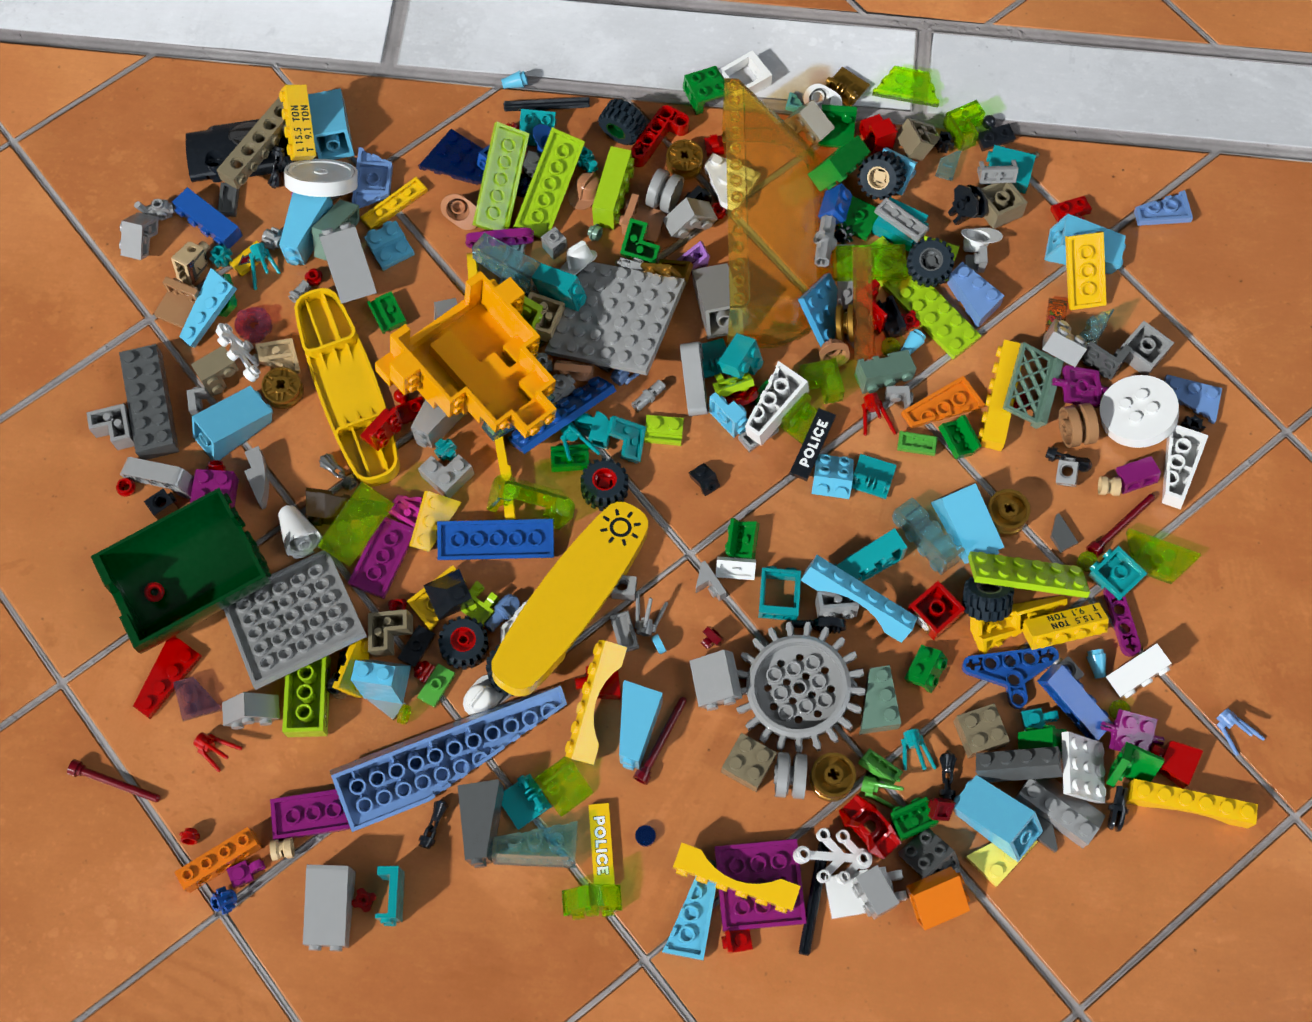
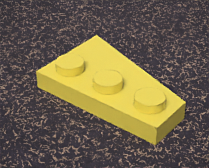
M1037 840L1033 843V845L1029 848V850L1024 854V856L1034 847V845L1038 842ZM993 843L965 857L995 887L1019 863Z

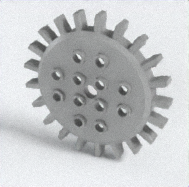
M787 622L786 631L788 635L779 639L776 631L771 627L768 629L769 637L773 641L772 643L764 646L759 639L754 638L752 640L754 646L760 651L756 658L742 652L741 658L745 662L750 663L751 667L749 672L737 670L739 679L747 680V685L741 688L742 696L747 695L749 702L738 706L736 709L738 714H744L750 710L755 714V717L745 725L748 730L754 729L759 723L766 727L759 738L763 744L774 733L780 736L777 742L778 751L782 752L786 739L796 740V752L802 754V741L812 739L813 747L818 752L821 751V743L818 736L827 733L830 740L837 743L839 741L838 736L832 729L837 723H840L848 730L853 728L851 722L843 717L846 710L861 714L862 708L857 704L850 703L851 695H865L866 690L863 687H852L851 679L864 676L863 669L848 670L847 664L857 658V654L854 651L841 657L838 650L845 644L843 637L837 639L832 646L825 642L829 636V628L824 627L819 638L810 636L812 631L810 622L805 623L803 635H794L793 625L791 622ZM802 655L804 659L797 661V656ZM779 661L785 662L783 667H779L777 664ZM823 668H828L829 672L827 674H823L821 670ZM804 674L810 675L808 680H804L802 676ZM785 680H790V685L785 686L783 684ZM802 683L805 686V690L802 693H796L793 690L795 684ZM770 685L772 687L771 691L766 692L764 690L765 686ZM830 686L835 688V691L832 693L827 691ZM814 692L816 694L815 698L813 699L808 697L809 693ZM791 698H795L797 700V702L793 705L789 703V700ZM776 704L778 707L776 710H771L770 706ZM820 711L822 715L817 718L814 716V713ZM797 717H801L803 719L802 722L799 724L795 722V719Z

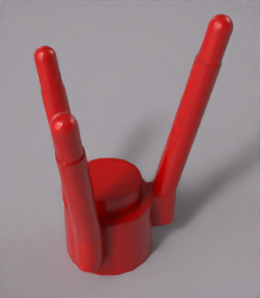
M870 393L865 395L863 398L864 403L861 405L863 409L864 436H867V410L869 412H876L879 419L882 418L881 410L893 434H897L883 407L882 401L879 400L878 394Z
M201 732L195 738L193 745L198 748L197 752L217 772H220L221 769L206 752L214 751L225 759H228L229 756L216 748L215 742L242 750L241 746L215 737L212 734L207 735Z

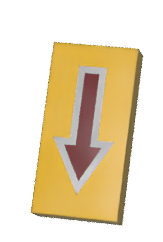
M250 246L235 257L233 261L229 262L230 266L241 277L251 270ZM255 259V266L261 261H256Z

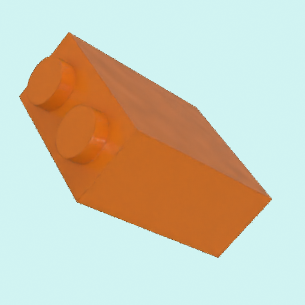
M952 867L906 886L917 922L924 930H928L970 911L968 905L970 898L962 886L965 884L960 872L956 873Z

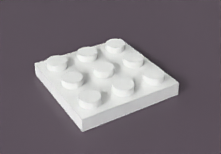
M1069 731L1062 732L1064 794L1097 804L1105 803L1106 788L1103 759L1105 751L1102 742Z

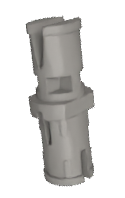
M657 380L649 389L643 390L642 395L631 403L634 410L636 409L637 412H640L648 403L654 402L655 397L666 389L664 383L661 380Z

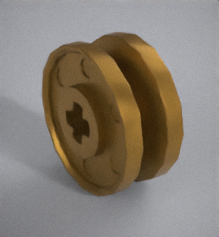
M686 139L678 140L667 149L666 165L671 175L677 174L683 176L684 180L694 178L701 172L703 167V151L696 142Z
M849 303L847 312H844L842 304L836 305L837 339L843 342L845 334H848L850 342H856V312L854 303Z
M277 367L268 371L261 383L262 392L269 404L279 409L295 406L302 399L304 393L303 384L295 371L287 367Z

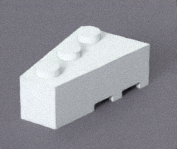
M1155 644L1106 676V679L1120 698L1125 696L1127 699L1136 693L1135 689L1142 685L1144 688L1153 682L1152 678L1155 676H1162L1169 672L1172 663L1159 645Z

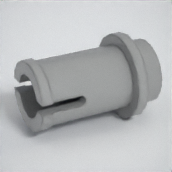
M302 280L293 291L289 292V299L296 303V300L301 295L311 290V286Z

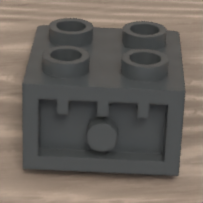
M1090 341L1086 352L1080 360L1086 366L1098 370L1101 376L1112 380L1124 364L1132 347L1126 344L1122 350L1118 348L1114 355Z
M931 829L922 831L898 852L899 857L920 875L921 879L949 867L955 869L960 865L955 851Z

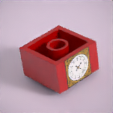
M937 581L912 602L907 611L918 617L916 623L935 640L962 616L965 608Z

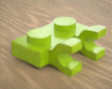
M748 372L744 374L742 379L737 377L724 379L722 373L714 375L717 383H714L713 387L719 396L728 397L734 392L745 391L755 386L754 380Z
M476 581L469 590L475 604L461 610V612L471 619H477V623L481 622L484 626V623L495 612L491 608L500 599L491 592L484 603L476 597L485 588L480 582Z

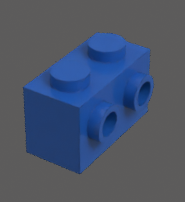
M842 183L826 190L818 217L821 219L824 215L834 216L836 224L846 221L853 196L850 190Z

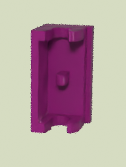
M1152 456L1117 467L1116 472L1118 476L1115 477L1121 478V492L1125 494L1158 483L1161 471Z

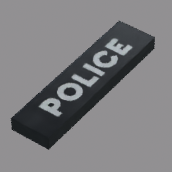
M818 408L791 468L790 475L808 481L836 418L835 414Z

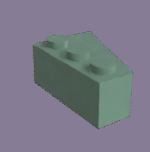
M340 199L312 226L314 257L327 261L319 234L326 228L332 227L334 230L340 228L339 225L347 222L355 224L356 227L360 221L359 205Z
M909 351L888 353V357L885 358L873 356V360L864 361L863 358L858 359L854 376L862 394L874 393L879 388L894 386L897 382L911 380L917 368Z
M890 665L870 668L867 674L859 735L896 730L901 725Z

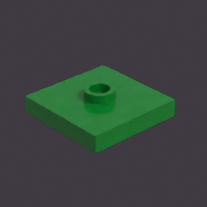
M852 196L847 218L844 222H846V226L853 225V232H856L854 236L867 241L872 232L873 224L879 216L874 213L877 207Z

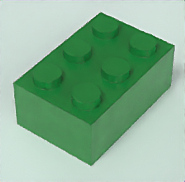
M857 135L834 151L807 175L820 192L825 188L829 190L837 184L835 181L840 183L848 177L847 174L857 169L856 165L860 166L866 160L870 150L860 136Z

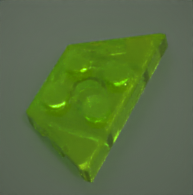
M894 66L889 74L881 80L878 87L873 89L872 96L937 108L940 102L935 95V87L931 83L929 72Z
M1128 528L1126 531L1130 557L1148 573L1147 576L1172 584L1201 556L1200 553Z

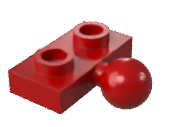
M1081 196L1051 205L1050 210L1056 221L1059 222L1067 214L1085 220L1082 216L1091 214L1092 208L1086 197Z
M397 389L394 392V399L400 405L395 406V408L398 409L404 425L415 420L424 401L422 396L407 401L409 394L407 393L404 396Z

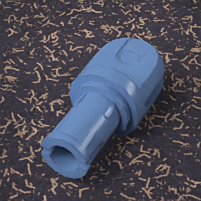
M512 594L504 596L495 605L494 614L484 623V626L489 631L494 632L503 620H509L520 606L518 597Z

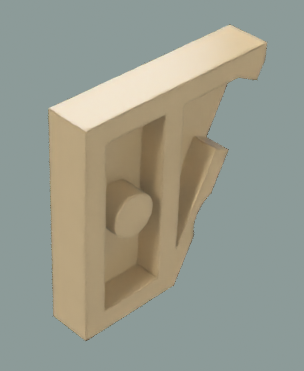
M292 338L255 344L259 364L274 368L287 367L297 374L300 373Z

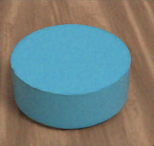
M659 635L652 636L651 639L658 653L663 654L666 652Z

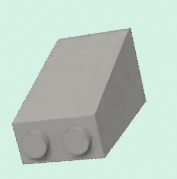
M350 222L339 225L340 228L334 230L332 227L326 228L319 234L341 304L377 293L355 224H350Z
M728 264L693 269V286L707 338L711 339L744 332L742 303Z
M425 399L411 425L416 443L424 448L427 446L433 448L435 443L440 438H443L464 416L463 413L454 414L449 418L439 406L434 409Z
M309 864L306 866L303 945L309 946V950L321 951L322 947H330L329 951L340 952L342 948H349L352 900L354 898L356 871L349 866Z

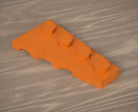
M963 375L901 412V415L910 428L913 429L984 408L985 404Z

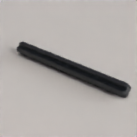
M821 832V837L826 838V834ZM819 841L817 851L829 852L828 847ZM815 860L805 914L806 924L803 925L799 954L809 956L811 952L823 883L818 882L816 876L819 871L826 868L827 861ZM821 873V878L824 880L825 874Z

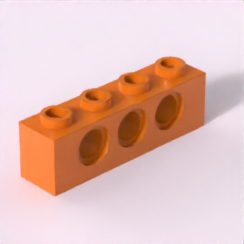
M246 827L174 873L183 890L191 893L227 871V868L240 863L263 847L255 832L251 828Z

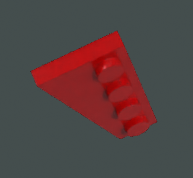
M176 636L168 639L133 707L151 719L202 656Z

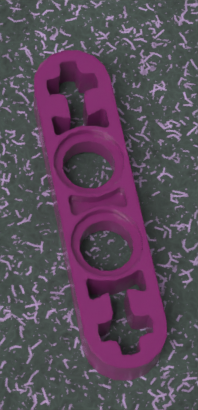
M513 228L472 232L466 235L465 244L472 249L529 244L533 242L534 231L530 228Z
M1104 588V598L1120 649L1125 656L1133 657L1140 651L1141 644L1126 597L1124 596L1119 601ZM1119 605L1123 607L1124 614L1119 615L1115 613L1114 606ZM1120 624H1127L1130 632L1123 633L1120 630ZM1129 642L1131 646H1135L1133 651L1130 648L1127 649L1126 647L1129 644Z

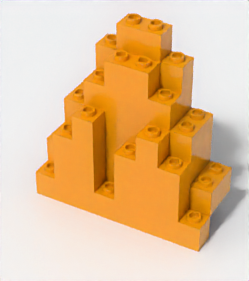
M481 271L466 281L464 300L412 337H410V328L404 324L390 334V352L375 362V371L389 387L395 384L404 396L409 392L413 393L418 390L434 409L439 406L449 418L454 414L458 415L462 412L464 415L469 412L479 424L485 421L495 433L500 429H510L515 426L526 439L530 435H536L540 431V427L544 424L549 425L556 418L557 408L547 398L555 391L556 380L535 358L538 355L541 336L521 316L525 292L511 277L498 284L494 279L490 281Z

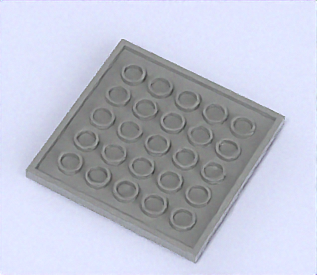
M596 262L589 263L578 275L587 296L586 302L578 312L565 307L554 335L546 346V354L648 375L686 285L685 279L672 276L666 277L650 272L645 273V271Z
M328 549L271 574V584L224 609L255 690L367 637Z

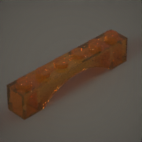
M871 246L853 247L854 359L858 361V359L863 358L864 361L873 360V356H876L873 318L874 249Z

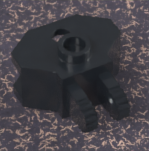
M968 184L967 186L958 185L954 189L953 207L948 211V214L954 216L958 213V216L953 220L955 225L961 224L968 217L983 218L988 213V201L980 187Z

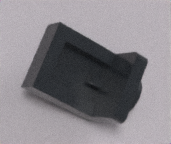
M698 185L685 196V198L688 197L712 203L711 193Z
M705 463L689 472L690 478L701 488L704 496L709 495L720 487L715 472Z

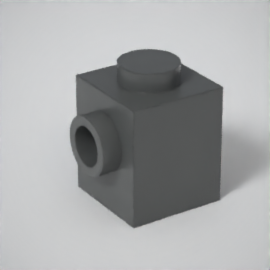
M528 150L523 163L525 177H533L541 153Z

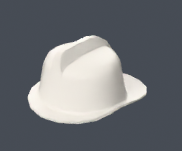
M820 83L809 86L803 96L804 104L814 100L820 109L822 104L842 106L840 95Z
M993 228L963 229L961 231V234L964 236L963 250L965 252H978L979 246H988L989 243L998 242L1003 238L1002 233Z
M582 240L567 250V261L560 270L576 275L596 259L597 252L590 250L586 242Z
M488 675L480 677L467 691L463 699V706L468 715L472 716L494 708L504 694L503 691L501 693L497 692L496 688L492 687Z

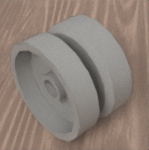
M662 168L657 169L646 194V205L654 209L660 205V210L669 214L679 201L684 185V177L673 174L670 177L669 171Z
M778 752L777 763L774 769L775 797L786 798L789 785H791L793 799H804L807 779V754L796 753L793 759V766H790V754L788 752Z

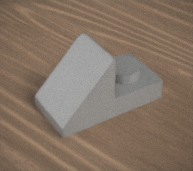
M703 561L695 593L708 587L713 598L717 597L721 601L726 598V590L707 562Z

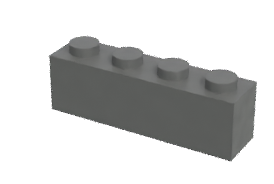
M1058 746L976 753V773L987 782L1063 777L1062 754Z

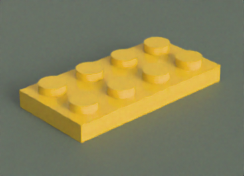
M1104 232L1065 236L1068 309L1076 310L1106 306Z

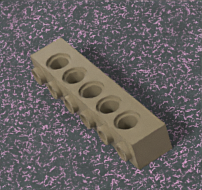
M279 97L217 169L220 179L237 190L246 183L248 177L257 170L259 164L268 157L269 152L275 145L279 144L280 139L284 135L286 122L282 118V109L284 108L283 102L280 101Z

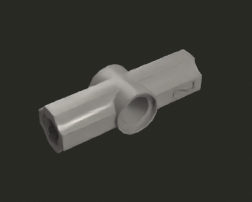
M824 215L821 217L819 231L813 238V242L817 245L814 264L818 267L830 265L831 252L837 246V239L834 238L836 218L834 216Z

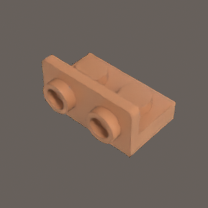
M557 360L554 364V370H556V374H564L565 376L569 374L574 380L588 382L593 378L594 364Z

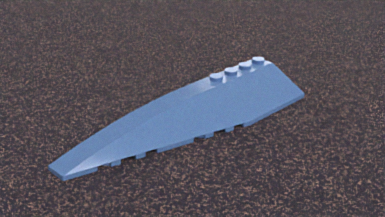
M561 685L466 717L329 770L351 831L354 832L431 801L437 794L448 789L454 782L468 775L471 770L485 763L502 751L505 746L516 741L522 734L533 729L542 720L547 719L567 705Z

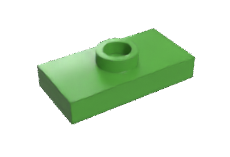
M900 431L897 451L935 456L937 436Z
M438 663L417 698L435 708L455 677V672Z
M870 748L858 762L859 765L886 784L894 785L903 773V771Z

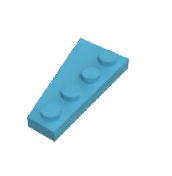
M210 268L179 336L193 348L197 346L237 290L235 286L216 270Z
M694 879L662 953L704 961L716 884L709 881L707 884H703Z

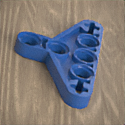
M1047 646L1035 650L1030 648L973 655L964 659L962 670L969 676L1005 687L1009 705L1014 709H1021L1028 701L1025 684L1051 667L1058 660L1059 653L1056 648ZM1047 652L1054 656L1051 660L1048 657H1044L1040 660L1041 663H1038L1039 656H1045ZM1025 654H1032L1035 662L1027 663L1024 659ZM1012 656L1015 659V665H1007L1005 657ZM986 659H993L996 662V667H987L985 664ZM981 660V665L975 666L973 670L966 666L969 661L974 665L979 664ZM1009 676H1017L1019 678V684H1011L1009 682ZM1013 695H1021L1023 703L1016 704L1013 701Z

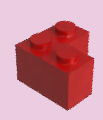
M880 114L861 120L859 132L871 155L879 151L882 153L885 147L893 150L898 130L890 118L883 119Z

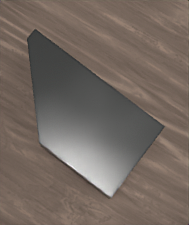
M1060 513L1056 514L1050 538L1059 552L1062 553L1077 545L1078 541Z
M1036 813L1043 829L1037 840L1055 853L1058 848L1053 825Z

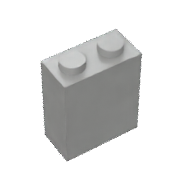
M724 649L690 660L699 707L712 711L718 709L719 705H732L736 703V700L742 699L733 652Z

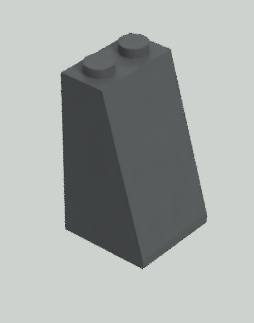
M499 779L458 785L465 860L475 868L487 867V863H492L505 791Z

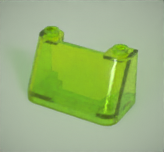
M504 474L498 475L492 482L486 510L496 512L501 505L507 506L509 501L521 500L545 507L543 516L554 519V529L558 530L574 516V502L558 489Z

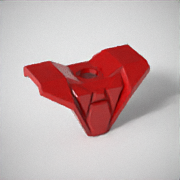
M858 794L839 810L844 826L850 827L867 845L868 852L884 860L902 843L893 824L884 818L877 810L875 804ZM873 821L876 825V830L869 832L864 827L865 822Z

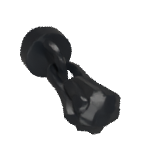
M275 145L272 148L274 163L268 184L274 189L281 186V165L283 157L287 153L283 145Z
M1048 447L1045 455L1048 461L1053 462L1054 459L1074 458L1076 459L1075 462H1079V470L1081 472H1088L1092 467V463L1088 458L1057 452V447Z
M347 651L339 653L337 672H334L331 679L327 682V691L331 694L341 692L332 688L334 681H338L340 677L338 671L341 666L345 665Z
M946 751L939 758L942 767V781L944 783V789L939 790V796L953 800L956 797V791L951 790V783L953 782V772L957 758L951 751ZM946 773H950V780L946 778Z
M444 800L434 802L429 826L425 829L424 834L420 835L418 840L420 841L419 846L430 849L435 844L436 828L448 809V805ZM428 832L432 833L431 837H427Z

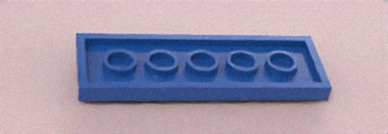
M599 376L593 377L586 385L575 389L570 396L558 401V404L555 405L557 408L556 418L549 425L544 424L540 427L541 429L536 435H530L525 439L518 430H515L508 437V440L514 447L525 454L616 392L613 384Z
M554 519L437 521L438 560L554 558Z

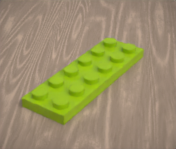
M500 122L494 123L472 225L489 231L509 229L530 133Z
M553 127L551 128L513 226L514 228H530L534 231V236L540 239L541 236L552 229L585 141Z
M970 551L968 555L974 582L1082 598H1088L1090 594L1082 567L1028 560L1020 557L1014 558L987 554L984 552Z

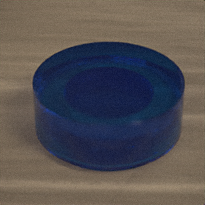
M643 825L637 829L635 838L640 846L648 847L655 842L656 833L651 826Z

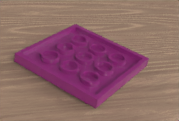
M797 839L714 847L717 870L736 881L762 884L783 879L801 886L793 911H787V914L775 910L776 906L767 904V906L757 904L755 903V898L749 896L747 899L735 895L736 891L730 889L727 892L719 890L723 932L727 930L734 931L806 924L800 864L793 859V852L798 848Z

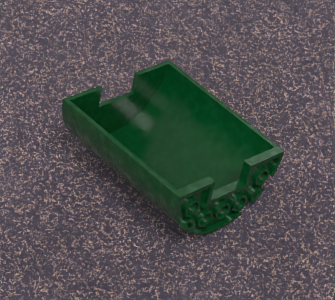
M220 488L91 556L104 586L112 594L122 616L119 618L132 646L140 654L147 652L272 583L270 569L264 556L259 551V546L250 532L245 531L244 527L246 524L236 508L231 507L230 504L233 502L228 493L223 494ZM153 582L160 583L165 590L163 598L157 602L149 601L144 595L145 587ZM153 588L151 590V594L153 596H156L158 594V590L156 588Z

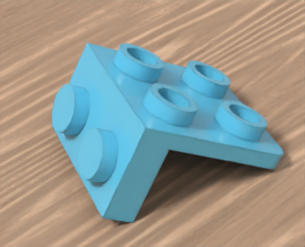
M819 454L815 463L811 494L849 499L853 482L854 460L845 456L838 457Z

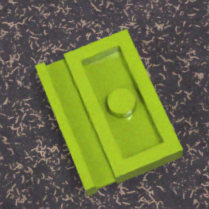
M646 415L644 443L681 446L684 418Z

